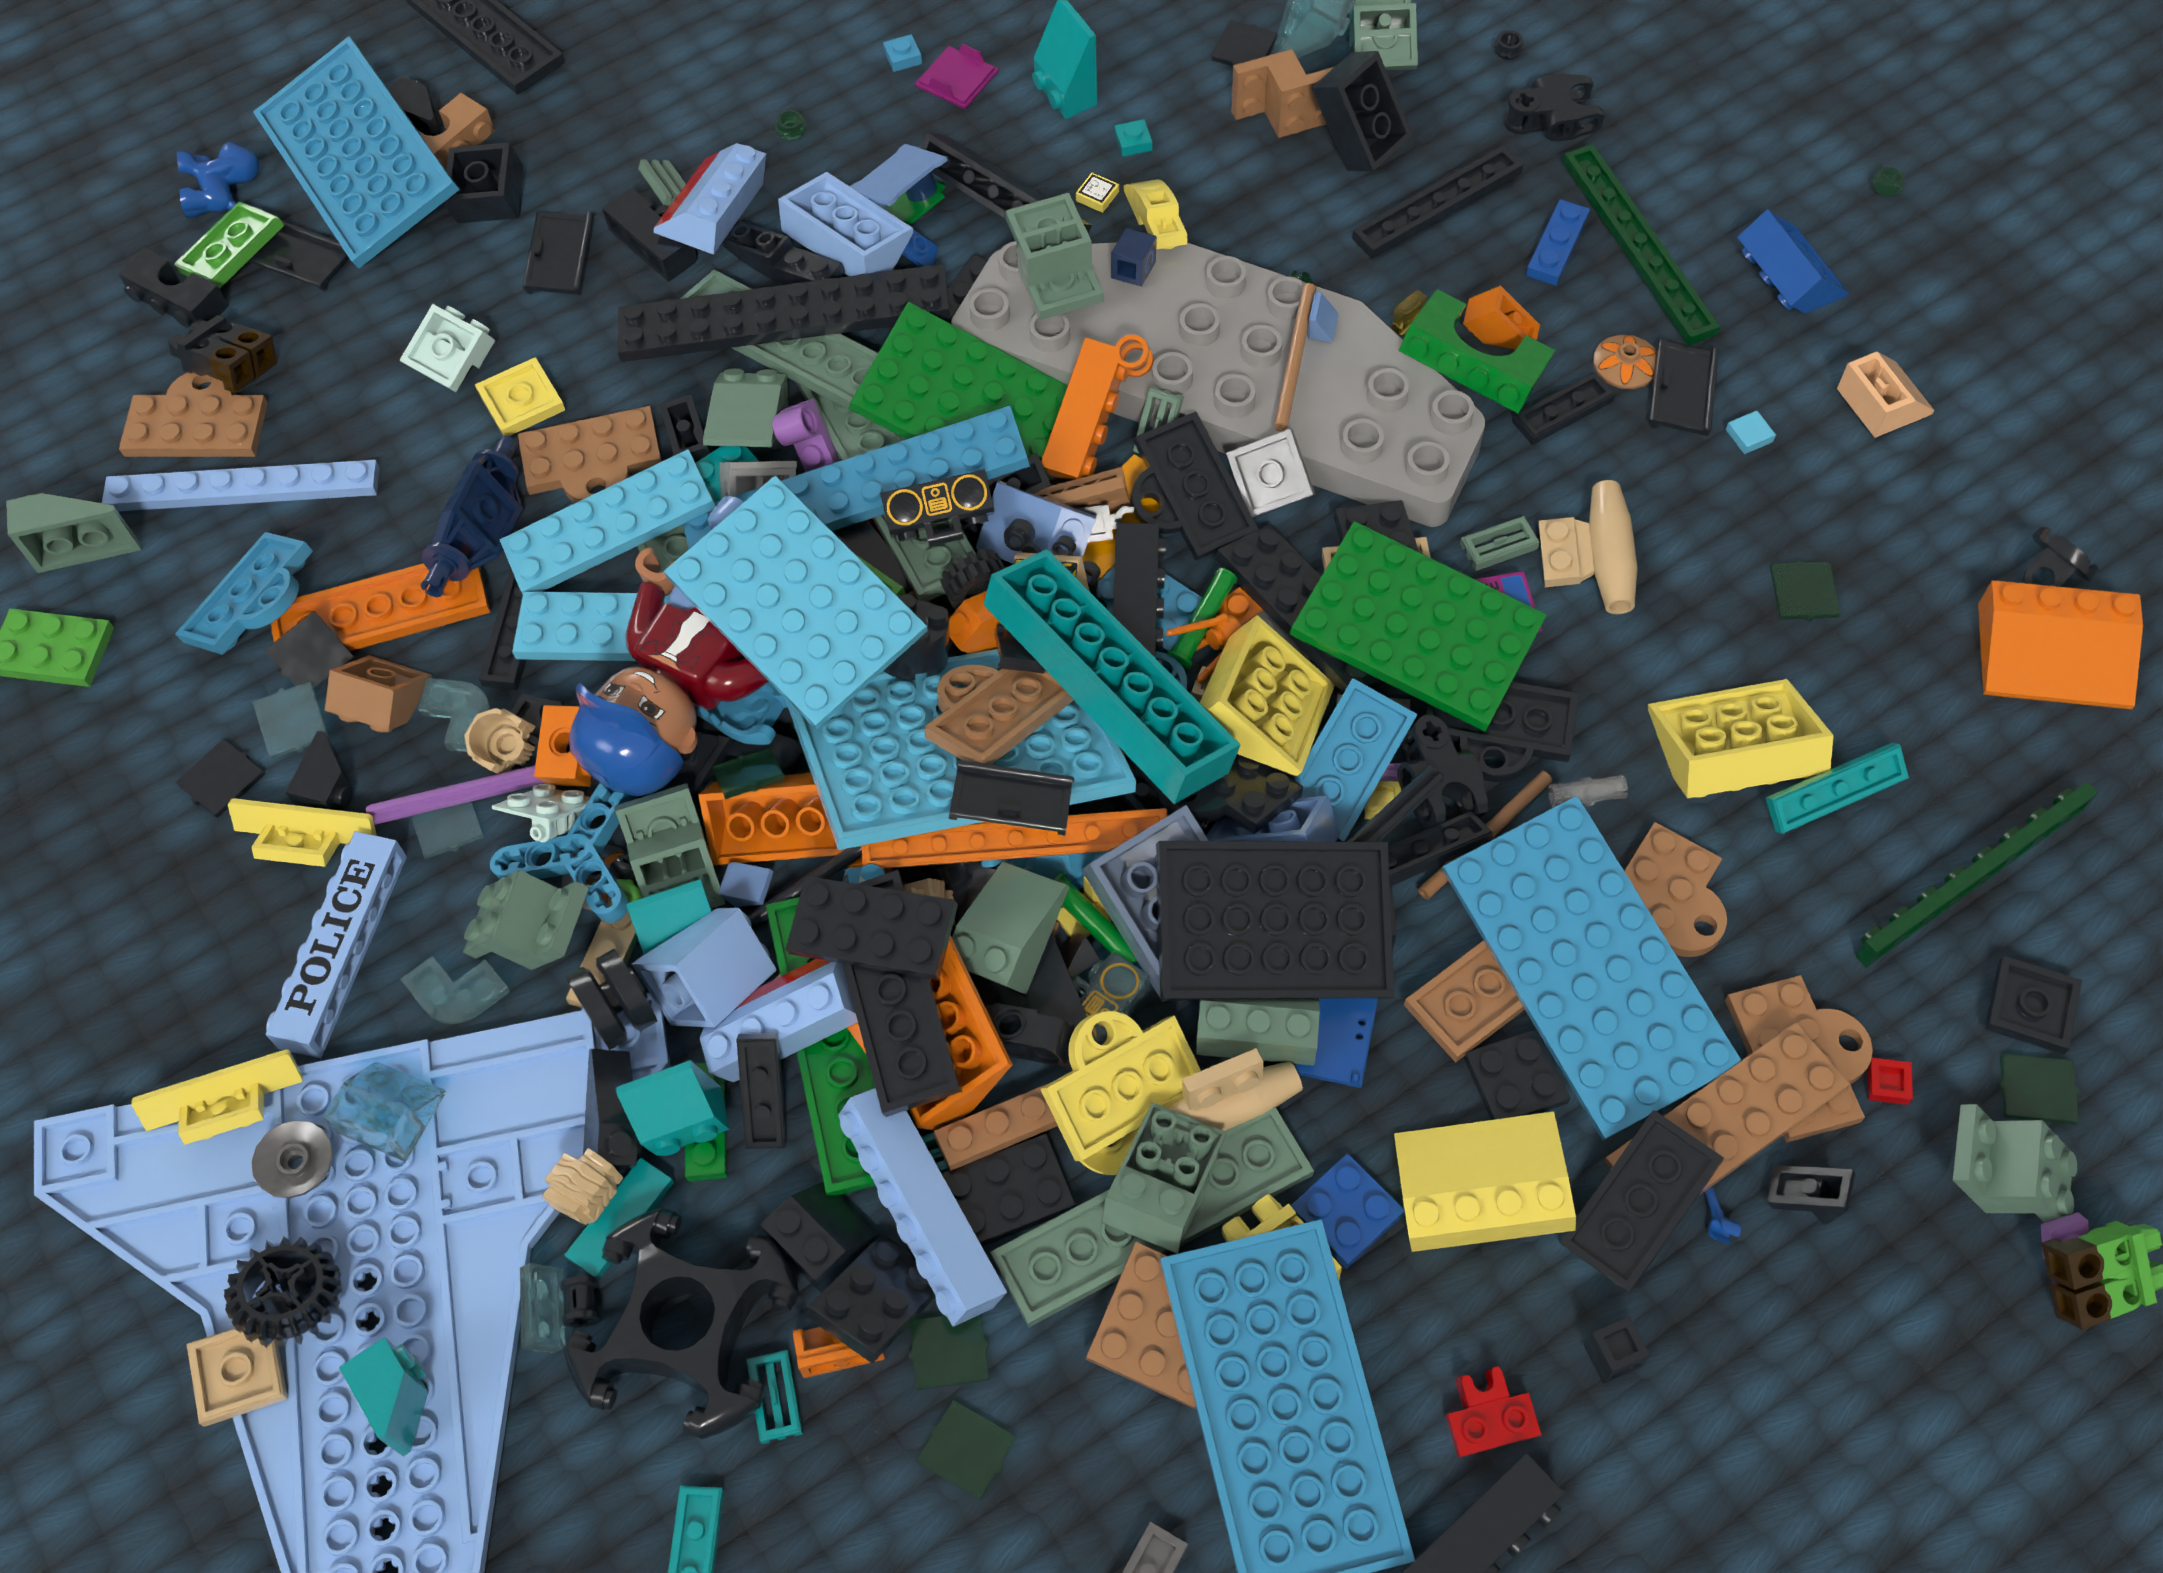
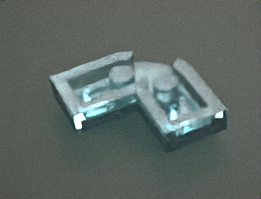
M433 678L426 679L418 706L422 716L451 718L444 744L447 750L467 752L464 735L474 718L479 713L491 710L486 695L476 685L464 681Z
M433 956L401 978V981L424 1011L436 1021L446 1024H458L469 1021L510 993L506 984L486 959L455 982L449 978Z

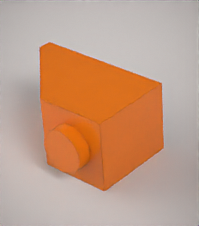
M1501 285L1470 298L1463 325L1483 344L1515 350L1525 335L1537 340L1540 324Z
M987 591L964 600L949 619V637L961 651L969 654L997 649L994 631L997 623H1001L983 605Z

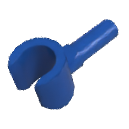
M1710 1187L1704 1192L1712 1216L1708 1226V1234L1711 1238L1730 1245L1729 1235L1739 1237L1741 1225L1739 1222L1724 1216L1713 1187Z

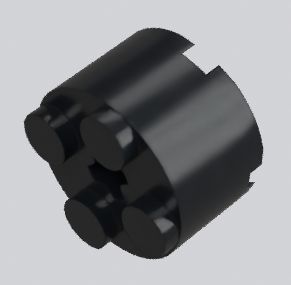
M900 595L898 598L927 626L928 631L892 662L884 672L904 680H915V674L927 673V678L934 676L945 668L949 660L948 611L942 606L916 600L912 595Z

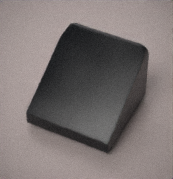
M1076 929L1062 954L1071 979L1099 962V957L1085 935L1079 929Z

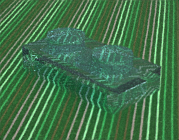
M534 1263L520 1267L522 1349L556 1353L565 1347V1326L562 1324L564 1293L560 1288V1283L563 1281V1268Z

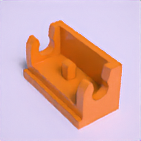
M821 1327L805 1331L801 1329L793 1330L798 1369L803 1378L870 1363ZM884 1352L875 1362L885 1360Z

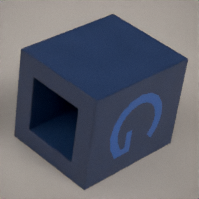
M1126 228L1111 252V278L1142 287L1156 263L1157 236Z

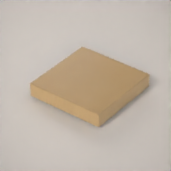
M231 1329L187 1344L199 1424L203 1427L288 1399L280 1350L276 1339L265 1348L260 1344L259 1339L251 1343L245 1338L243 1332L239 1333L235 1329Z

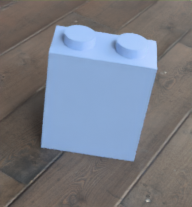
M716 908L632 964L655 1002L660 1005L662 1013L671 1026L712 1028L721 1023L777 970L769 958L770 953L768 949L758 940L751 928L750 919L740 908Z

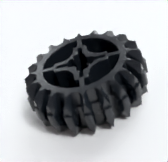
M283 1236L278 1246H273L271 1242L266 1240L265 1250L260 1253L250 1248L249 1256L251 1260H237L236 1268L239 1273L228 1274L227 1282L230 1287L224 1290V1298L227 1303L225 1311L228 1318L233 1320L234 1329L239 1333L243 1332L245 1338L251 1343L259 1339L260 1344L265 1348L274 1339H276L278 1346L283 1349L289 1338L294 1337L296 1342L302 1344V1334L307 1331L318 1336L319 1328L317 1324L319 1322H331L330 1311L339 1309L340 1301L338 1296L343 1291L340 1281L341 1273L339 1267L334 1264L332 1255L328 1251L323 1252L317 1242L308 1246L306 1240L302 1237L293 1245L285 1236ZM265 1281L263 1287L256 1292L257 1288ZM315 1285V1288L310 1297L304 1303H302L304 1297L312 1291L311 1287ZM276 1286H278L283 1293H280L279 1290H277ZM284 1291H288V1293L291 1294L292 1298H290Z

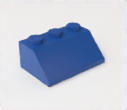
M1769 209L1737 237L1744 245V248L1741 250L1744 256L1751 263H1758L1762 268V271L1759 272L1760 276L1769 286H1776L1780 292L1777 298L1788 310L1795 308L1803 313H1808L1843 299L1849 294L1796 225Z

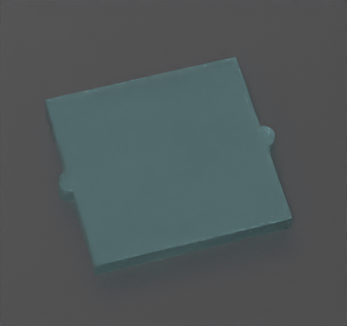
M311 682L287 690L280 688L276 694L253 701L267 752L271 759L296 750L302 752L304 747L311 744L317 730L323 731L328 737Z
M472 801L411 816L425 859L450 850L456 852L460 846L484 838Z

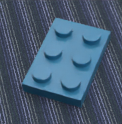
M1115 565L1097 583L1098 597L1105 601L1108 611L1112 615ZM1165 574L1164 589H1157V597H1164V619H1156V628H1163V650L1156 649V651L1165 654L1168 650L1174 648L1180 635L1167 636L1166 631L1178 626L1187 625L1202 599L1201 596Z

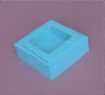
M1758 411L1728 422L1726 431L1744 454L1772 443L1776 436Z

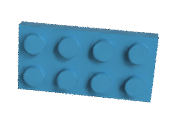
M1353 678L1309 752L1302 773L1294 778L1296 782L1303 786L1301 798L1328 795L1340 832L1337 839L1339 842H1345L1417 716L1411 710Z

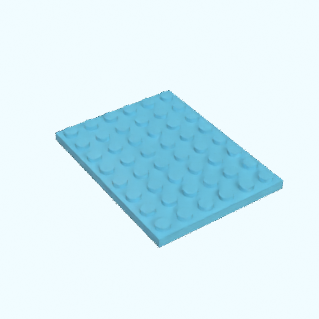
M998 649L949 657L945 668L938 674L928 678L927 673L915 674V680H904L882 671L818 730L785 698L838 850L984 822L957 818V820L949 819L957 773L956 762L961 759L926 739L925 726L942 714L937 703V686L942 676L954 668L965 665H983L999 671L1001 669L998 667L1000 662ZM955 685V686H953V687H956V688H965V687H967V686H965V685ZM1075 700L992 764L1073 776L1075 781L1072 784L1070 805L1133 793L1136 789V780L1120 747Z

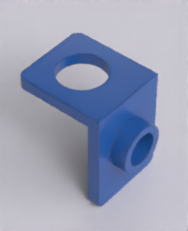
M913 230V234L902 255L919 267L932 266L936 258L938 246Z

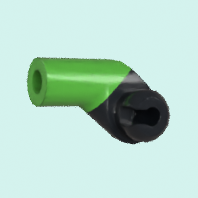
M620 855L616 857L609 869L627 896L629 903L642 899L639 887L634 884L629 856Z

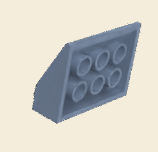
M1187 805L1099 857L1082 870L1159 997L1156 843L1158 841H1208Z

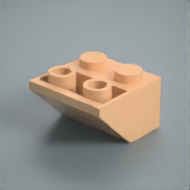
M1874 352L1849 362L1837 387L1838 391L1874 438L1932 415L1934 409L1897 362L1879 352Z

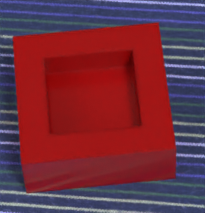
M1871 1057V1062L1867 1068L1868 1100L1908 1105L1913 1100L1912 1062Z

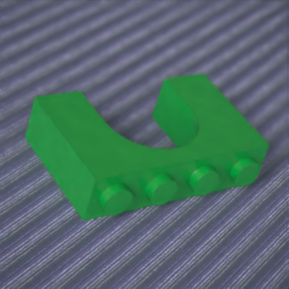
M1437 289L1410 324L1398 351L1519 414L1542 378L1556 350L1525 335L1517 349L1510 355L1494 356L1475 350L1467 345L1455 331L1466 304Z

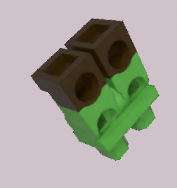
M2113 1221L2105 1224L2106 1227L2095 1228L2088 1234L2066 1241L2055 1238L2042 1242L2048 1277L2055 1280L2050 1282L2056 1317L2081 1330H2085L2133 1311L2141 1304L2149 1306L2157 1303L2155 1291L2163 1288V1264L2154 1260L2149 1261L2147 1253L2160 1249L2162 1245L2158 1229L2147 1224L2128 1226L2121 1222Z

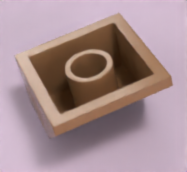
M370 655L330 670L325 711L339 715V719L343 721L368 724L372 730L377 732H391L392 729L408 723L431 683L432 675Z

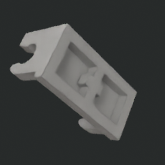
M797 461L720 462L721 499L724 496L736 497V495L760 488L774 476L780 481L796 476Z

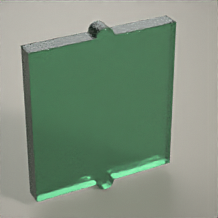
M1798 560L1797 563L1771 564L1770 571L1780 619H1806L1811 622L1813 618H1839L1840 609L1830 562L1804 563V561Z
M770 748L746 756L741 755L737 759L712 766L725 799L750 791L755 792L759 788L785 780Z
M2002 1054L2000 1056L2002 1081L1999 1083L1998 1088L2003 1091L2005 1118L2043 1120L2044 1122L2076 1125L2079 1122L2077 1096L2080 1094V1090L2075 1086L2074 1063L2072 1060Z
M982 1314L952 1327L947 1316L912 1321L910 1324L912 1350L909 1352V1357L914 1361L917 1390L989 1381L986 1350L990 1346L989 1342L984 1338Z
M953 1400L938 1426L931 1428L932 1436L917 1459V1463L976 1499L981 1500L995 1474L1002 1472L1001 1464L1014 1444L1016 1437Z

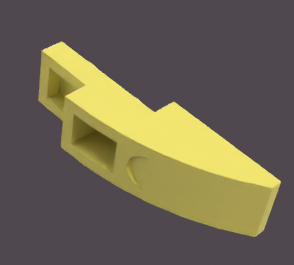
M1156 179L1124 185V192L1139 225L1144 224L1148 234L1157 236V249H1172L1175 246L1187 245V232L1179 217V204L1166 183Z

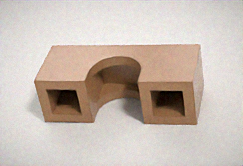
M460 93L439 110L446 129L444 133L437 136H427L421 132L419 133L446 169L449 148L480 145L495 130L488 110Z

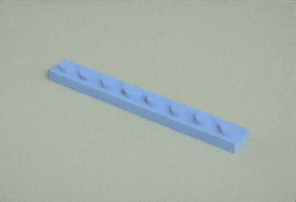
M376 460L108 476L105 481L102 503L114 505L117 511L372 496L377 495L380 467Z

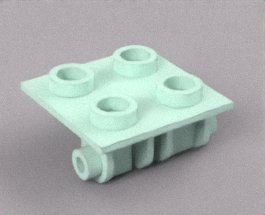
M538 784L533 786V790L526 793L509 795L507 800L492 805V809L531 818V837L535 841L546 842L570 831L590 797L584 796V792L579 790L563 791L555 789L553 784Z

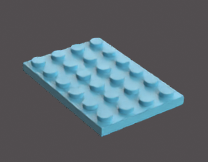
M776 476L771 478L664 570L665 576L816 730L928 631L927 626Z

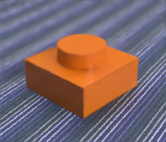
M1239 587L1226 597L1216 617L1225 613L1227 616L1230 615L1236 618L1242 626L1262 612L1263 609Z

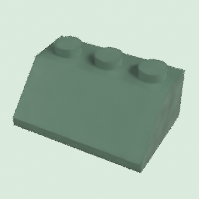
M1201 999L1196 1055L1234 1058L1256 1048L1263 1061L1280 1063L1291 1061L1292 1064L1314 1066L1318 1044L1320 999Z

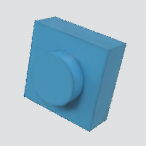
M912 34L883 42L884 52L893 72L922 64L921 53Z

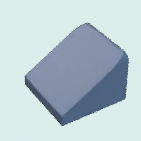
M1316 292L1309 317V339L1333 342L1338 322V313L1321 292Z
M731 862L727 866L719 889V895L735 907L763 905L774 871L768 868Z

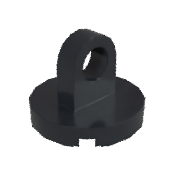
M2040 526L2032 535V538L2044 550L2024 572L2023 581L2025 584H2034L2032 579L2033 573L2041 567L2047 568L2053 573V582L2050 586L2060 587L2073 572L2088 581L2099 572L2097 565L2090 564L2089 567L2087 566L2090 563L2088 556L2061 535L2055 534L2052 538L2049 537L2047 534L2051 531L2050 528Z

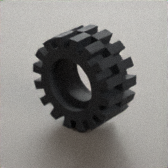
M978 549L977 554H975L972 550L967 552L968 557L962 558V556L956 558V564L950 563L947 566L949 571H943V579H940V583L955 610L958 609L964 600L987 591L991 574L1005 568L996 552L994 553L990 549L987 551Z

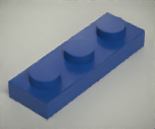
M1559 199L1528 265L1527 277L1557 286L1588 219L1589 208Z

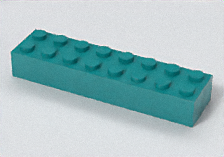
M1048 549L991 574L983 605L1173 804L1229 774L1241 745Z

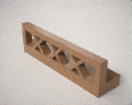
M1122 467L1053 485L1034 493L1035 495L1073 508L1109 504V512L1118 510L1122 506H1131Z

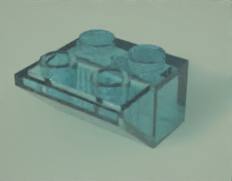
M376 1061L343 1082L323 1118L338 1134L407 1162L445 1096L446 1091Z

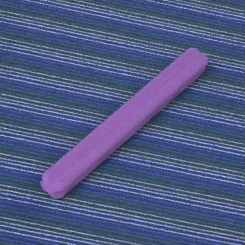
M534 765L371 804L366 807V814L372 815L374 825L546 783L534 777Z

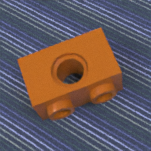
M543 706L534 777L546 784L590 787L591 775L580 766L571 751L566 753L571 725L580 708L579 706Z

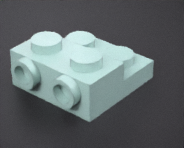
M432 304L400 361L450 390L457 392L471 366L473 365L477 368L481 366L495 340L488 335L490 329L478 321L472 319L469 324L463 321L465 315L454 308L447 306L443 310Z

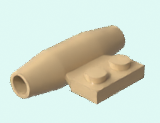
M1604 480L1592 487L1589 523L1576 520L1574 517L1539 521L1545 587L1581 584L1583 580L1595 575L1606 611L1611 614H1624L1630 612L1635 607L1637 560L1632 520L1620 484L1613 480Z
M1255 1048L1183 1078V1098L1169 1106L1168 1109L1225 1131L1265 1114L1301 1092L1303 1087L1299 1074L1291 1061L1263 1067V1060Z

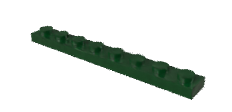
M1591 144L1565 153L1563 164L1687 345L1689 346L1717 336L1720 329L1719 324L1595 146Z
M2088 782L2075 791L2071 787L2064 790L2054 799L2053 803L2055 805L2049 810L2042 806L2026 820L2028 825L2020 830L2017 826H2014L1999 839L2001 843L1999 846L1993 849L1988 845L1978 852L1972 859L1974 864L1967 869L1962 865L1955 868L1944 879L1946 884L1938 889L1935 885L1930 886L1916 899L1919 903L1910 909L1907 905H1904L1888 919L1891 922L1883 929L1877 925L1869 930L1860 939L1863 946L1855 957L1865 968L1870 966L2083 812L2098 792Z

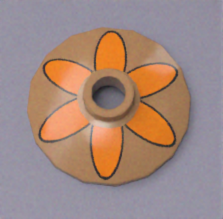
M1620 334L1608 337L1598 345L1593 355V366L1599 377L1607 384L1621 389L1645 387L1654 380L1657 351L1644 339L1634 335Z

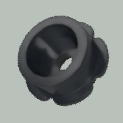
M1515 31L1502 32L1494 42L1495 53L1505 60L1518 58L1521 52L1524 51L1522 36Z

